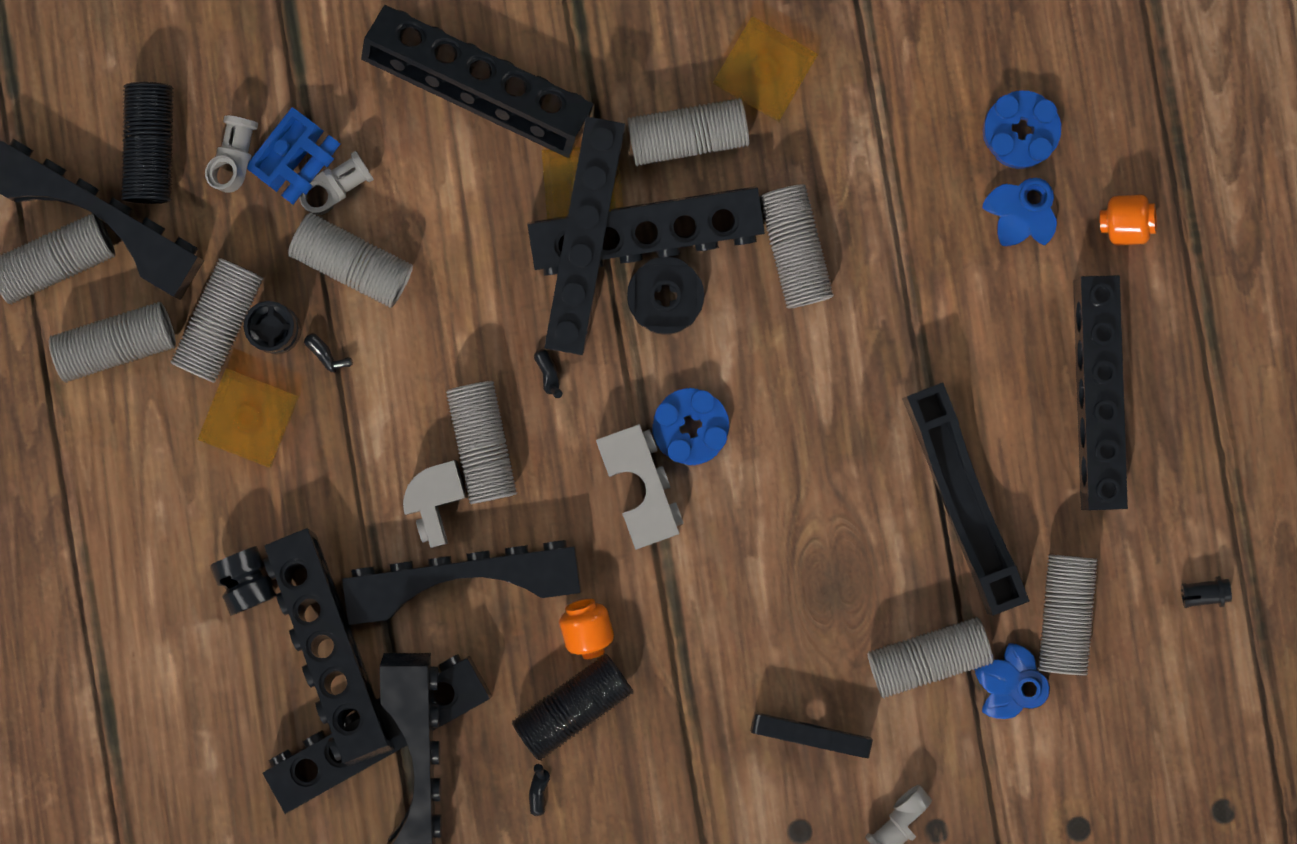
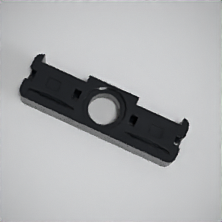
M754 712L750 729L753 734L869 759L873 739L868 736L780 718L760 712Z

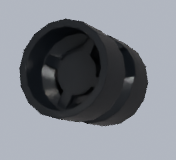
M274 301L259 302L250 308L245 316L243 325L245 336L251 345L266 353L276 355L287 353L294 348L300 339L302 330L297 315L286 306Z
M257 546L233 554L210 565L217 585L224 586L226 589L222 597L230 616L276 597L277 593L270 577L261 573L265 565Z

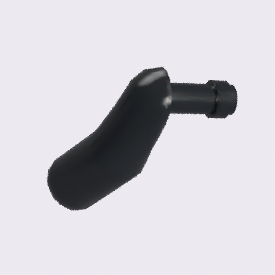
M310 333L305 337V346L317 356L324 367L331 373H336L337 368L351 367L353 365V360L350 357L334 361L329 347L316 334Z
M545 349L536 351L534 360L543 373L544 391L547 394H553L555 398L562 397L563 393L559 389V378L555 363Z
M536 764L533 768L535 774L529 790V805L532 815L541 816L545 813L544 791L549 783L550 775L547 770L543 769L541 764Z

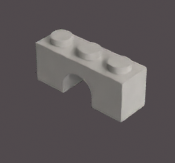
M640 424L597 439L596 442L609 477L623 472H631L638 475L645 484L646 495L641 505L633 510L622 513L635 550L678 535L677 526L684 524L677 503L668 504L664 490L671 487L663 466L655 468L651 453L656 452L657 448L650 429L642 432Z

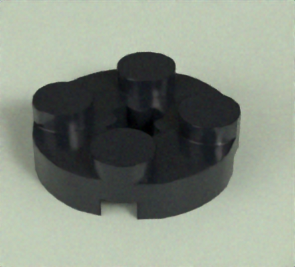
M673 257L654 258L640 267L631 278L627 290L628 306L637 323L650 332L660 335L676 334L691 326L700 314L704 303L703 284L695 271L682 260ZM663 285L670 286V292L677 293V299L671 300L668 307H663L661 301L654 298V293L661 292Z

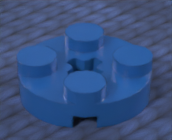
M1014 91L1000 97L987 112L983 123V139L987 148L990 149L991 153L996 156V159L1001 164L1015 169L1031 168L1046 160L1057 148L1061 137V121L1055 104L1032 91ZM1020 120L1027 121V126L1032 127V134H1027L1025 140L1018 139V133L1012 131V125L1019 124Z
M695 388L677 390L668 395L656 409L652 424L654 440L660 451L674 462L685 465L703 464L713 459L726 444L729 432L727 412L722 403L708 391ZM691 416L694 421L700 420L702 423V427L697 429L698 436L695 438H691L689 433L682 434L680 431V426L685 424L684 417Z

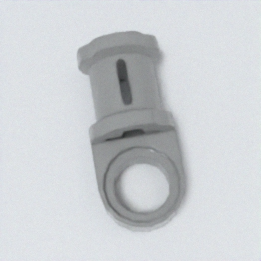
M227 115L223 119V122L226 123L222 146L217 148L216 156L207 164L205 177L211 187L225 193H230L238 190L244 182L248 161L251 160L252 156L248 153L253 130L258 128V123L249 119ZM230 164L233 168V176L228 183L220 184L217 179L218 170L221 166Z
M357 151L351 153L349 160L333 170L325 169L317 174L310 183L313 187L321 186L326 189L328 199L323 206L318 208L310 206L307 202V194L305 195L304 193L301 194L299 200L309 213L323 215L328 213L334 204L346 198V192L364 181L370 183L374 178Z
M920 785L912 787L893 806L895 810L889 814L890 820L873 835L868 833L865 838L870 844H904L908 839L913 841L916 836L908 826L929 807L932 802L931 797Z

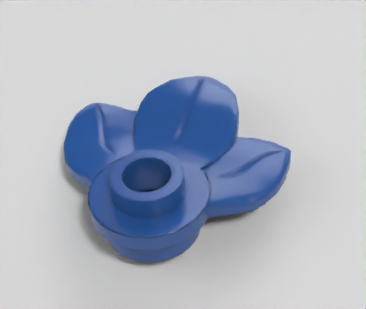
M1029 178L1024 180L1019 186L1002 184L995 188L983 202L982 208L985 211L1000 216L997 224V235L1002 246L1016 245L1024 241L1029 235L1038 243L1046 245L1056 232L1057 219L1051 209L1054 193L1051 186L1043 179ZM1029 191L1039 193L1040 202L1038 204H1031L1027 200Z
M1009 643L1005 651L1004 661L993 660V664H989V666L985 665V667L975 668V674L979 683L987 692L991 693L982 708V712L989 717L996 719L1014 718L1024 708L1040 707L1049 697L1050 685L1047 678L1037 671L1035 657L1023 646ZM1029 681L1033 682L1037 687L1036 694L1032 697L1026 696L1023 692L1024 684Z

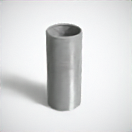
M740 97L734 100L720 101L719 103L717 101L716 103L712 102V104L708 103L707 106L699 104L698 107L694 106L692 108L690 106L689 109L686 107L685 109L682 108L680 110L678 108L677 110H667L662 113L659 111V113L655 112V114L651 113V115L647 114V116L644 114L643 116L629 117L627 119L636 166L639 164L641 166L642 164L646 165V163L650 164V162L653 164L658 161H668L673 158L676 160V158L680 159L681 157L697 156L698 152L702 155V153L706 154L707 150L709 153L712 151L714 153L722 150L725 151L730 148L733 150V148L737 149V147L741 148V146L745 147V145L748 147L750 144L745 109Z
M803 184L773 190L759 197L762 207L761 211H763L762 214L765 219L764 222H766L765 226H767L766 231L769 232L770 245H772L771 249L776 260L774 263L778 267L777 271L779 272L777 274H779L778 278H780L781 289H783L782 293H784L783 296L785 297L784 300L788 309L817 303L834 296L833 290H831L832 286H830L831 283L829 282L830 279L828 278L829 275H827L828 271H826L827 268L825 267L827 264H825L824 256H822L824 253H822L823 249H821L820 238L817 237L819 233L816 232L817 228H814L816 224L814 223L811 204H809L810 200H808L807 189H805L806 185Z
M312 212L307 214L300 223L288 250L289 257L297 261L299 260V262L306 264L310 268L313 267V269L320 271V273L323 272L324 275L326 274L334 280L337 279L338 282L340 281L344 285L347 284L348 287L351 286L352 289L359 291L365 296L368 295V297L375 299V301L378 300L379 303L381 302L389 308L393 307L398 301L413 269V265L409 264V262L402 261L398 256L395 257V255L388 253V251L385 252L384 249L381 250V248L369 244L368 241L365 242L364 239L356 235L354 236V234L347 232L343 228L340 229V227L333 225V223L330 224L329 221L327 222L323 218L315 214L313 215Z
M93 213L91 215L88 214V217H81V220L78 219L74 223L71 222L70 225L61 226V229L52 231L48 235L44 234L42 238H35V241L32 240L28 244L25 243L21 247H17V249L14 248V250L0 255V294L3 299L12 305L13 302L16 303L20 299L23 300L27 296L30 297L31 294L34 295L38 291L41 292V289H48V286L51 287L66 278L69 279L74 274L78 275V272L82 273L83 270L86 271L90 267L93 268L94 265L97 266L101 262L104 263L108 259L111 260L112 257L115 258L116 253L113 243L100 218Z
M218 258L217 265L213 269L214 272L211 273L212 276L208 280L209 283H206L207 286L203 290L204 293H202V297L198 301L199 304H196V311H193V316L190 317L192 321H188L190 325H187L188 329L183 332V339H180L181 342L178 343L179 346L175 350L176 353L172 357L173 360L170 361L173 365L213 383L216 382L218 375H220L219 372L223 368L222 365H224V361L228 357L227 355L230 354L231 346L234 345L232 341H236L234 337H237V333L241 329L240 327L243 326L242 323H244L245 316L249 311L248 309L251 308L250 305H252L253 299L256 298L255 295L259 291L258 288L262 284L261 281L264 280L263 277L222 258Z
M161 302L127 311L126 314L114 315L113 318L109 317V319H102V321L91 322L87 326L83 325V327L69 329V331L61 332V334L50 335L48 340L50 354L56 371L62 381L66 383L79 379V377L82 378L83 376L86 377L87 375L90 376V374L101 372V370L105 371V369L108 370L130 361L133 362L138 360V358L142 359L146 356L149 357V355L160 354L164 350L167 351L176 347L174 330L169 315Z
M493 381L464 385L446 391L447 401H449L448 405H450L449 408L451 409L449 412H451L450 416H452L451 420H453L452 423L455 428L453 431H455L454 435H456L455 438L459 447L457 450H459L461 455L459 458L462 459L460 463L463 464L461 467L464 468L462 472L464 473L463 476L465 477L464 480L466 481L470 504L509 497L518 493L516 492L517 488H515L516 484H514L515 481L512 476L514 473H512L513 469H511L510 458H505L510 454L506 453L508 449H502L508 445L504 444L506 439L504 438V428L500 419V409L498 408L497 394L495 393Z
M1049 554L1048 570L1046 571L1048 573L1046 575L1047 582L1045 583L1047 585L1045 586V592L1047 593L1044 594L1045 597L1049 598H1045V603L1043 604L1047 607L1043 608V628L1041 629L1043 632L1040 637L1042 640L1040 641L1041 651L1039 652L1040 659L1038 660L1040 667L1038 669L1050 673L1087 675L1089 670L1087 668L1089 666V647H1091L1089 644L1091 643L1090 639H1092L1090 637L1092 635L1090 633L1092 631V613L1094 612L1092 610L1094 608L1092 605L1094 601L1092 599L1095 598L1093 595L1095 594L1094 589H1096L1095 578L1097 576L1095 574L1097 573L1096 566L1098 564L1096 562L1098 560Z
M978 617L971 620L968 619V621L964 620V622L957 623L956 625L953 624V626L942 627L938 631L920 634L916 638L912 637L907 639V641H899L897 644L883 646L879 650L876 649L867 653L877 688L884 699L889 697V695L893 696V694L907 692L908 689L911 691L912 688L922 687L923 684L927 685V682L931 684L932 681H941V679H948L952 675L963 674L967 670L970 671L971 669L974 670L975 668L978 669V667L981 668L982 666L985 667V665L993 664L990 643L983 624Z

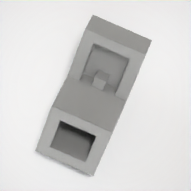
M453 460L421 471L411 480L404 495V514L421 513L422 519L416 520L417 529L421 541H429L430 548L448 544L438 506L467 498L457 461Z

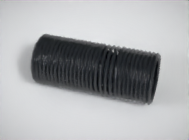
M156 82L127 83L123 86L125 88L123 90L125 92L123 94L125 96L123 97L124 116L122 117L124 119V125L122 126L124 128V134L122 135L124 137L122 140L124 142L122 144L124 146L122 148L124 150L122 151V164L124 166L122 167L123 189L121 191L123 193L121 195L123 197L121 199L131 203H169L172 201L171 185H173L171 183V167L173 166L171 164L173 162L171 160L173 158L171 156L173 154L171 152L173 150L171 145L173 143L171 138L173 136L171 133L173 125L171 123L173 122L172 116H174L172 114V98L174 97L172 90L174 88L171 85Z
M604 654L597 658V661L594 660V663L588 665V668L585 667L584 670L575 674V677L572 676V679L563 683L559 688L554 689V692L547 695V698L543 697V701L539 700L537 704L531 706V709L528 708V711L519 715L518 718L515 717V720H512V725L534 757L542 761V758H545L552 751L554 752L555 749L561 747V744L564 745L567 739L571 740V736L575 737V734H579V731H582L583 728L586 729V726L596 722V719L599 720V717L605 715V712L608 713V710L618 706V703L621 704V701L627 699V696L630 697L634 691L611 658Z

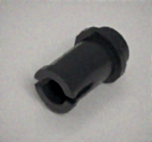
M1216 576L1215 581L1181 584V592L1184 593V595H1181L1184 608L1217 603L1219 607H1224L1226 602H1232L1229 579H1221L1220 576Z

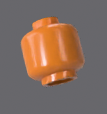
M1142 194L1113 196L1108 202L1107 210H1100L1101 233H1108L1111 243L1117 246L1147 243L1150 235L1157 233L1155 203H1149L1148 198Z
M582 599L565 607L566 612L561 615L559 620L567 650L572 654L582 655L583 659H593L605 653L604 648L611 644L614 639V631L607 608L602 604L595 603L594 599Z

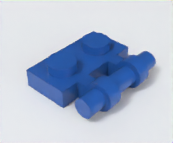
M292 107L248 162L247 169L276 192L287 180L290 185L281 196L294 205L302 193L306 195L313 187L310 183L323 166L328 168L334 160L332 155L341 144L330 135L326 137L320 146L315 144L324 131ZM309 153L312 157L298 174L294 172V169Z

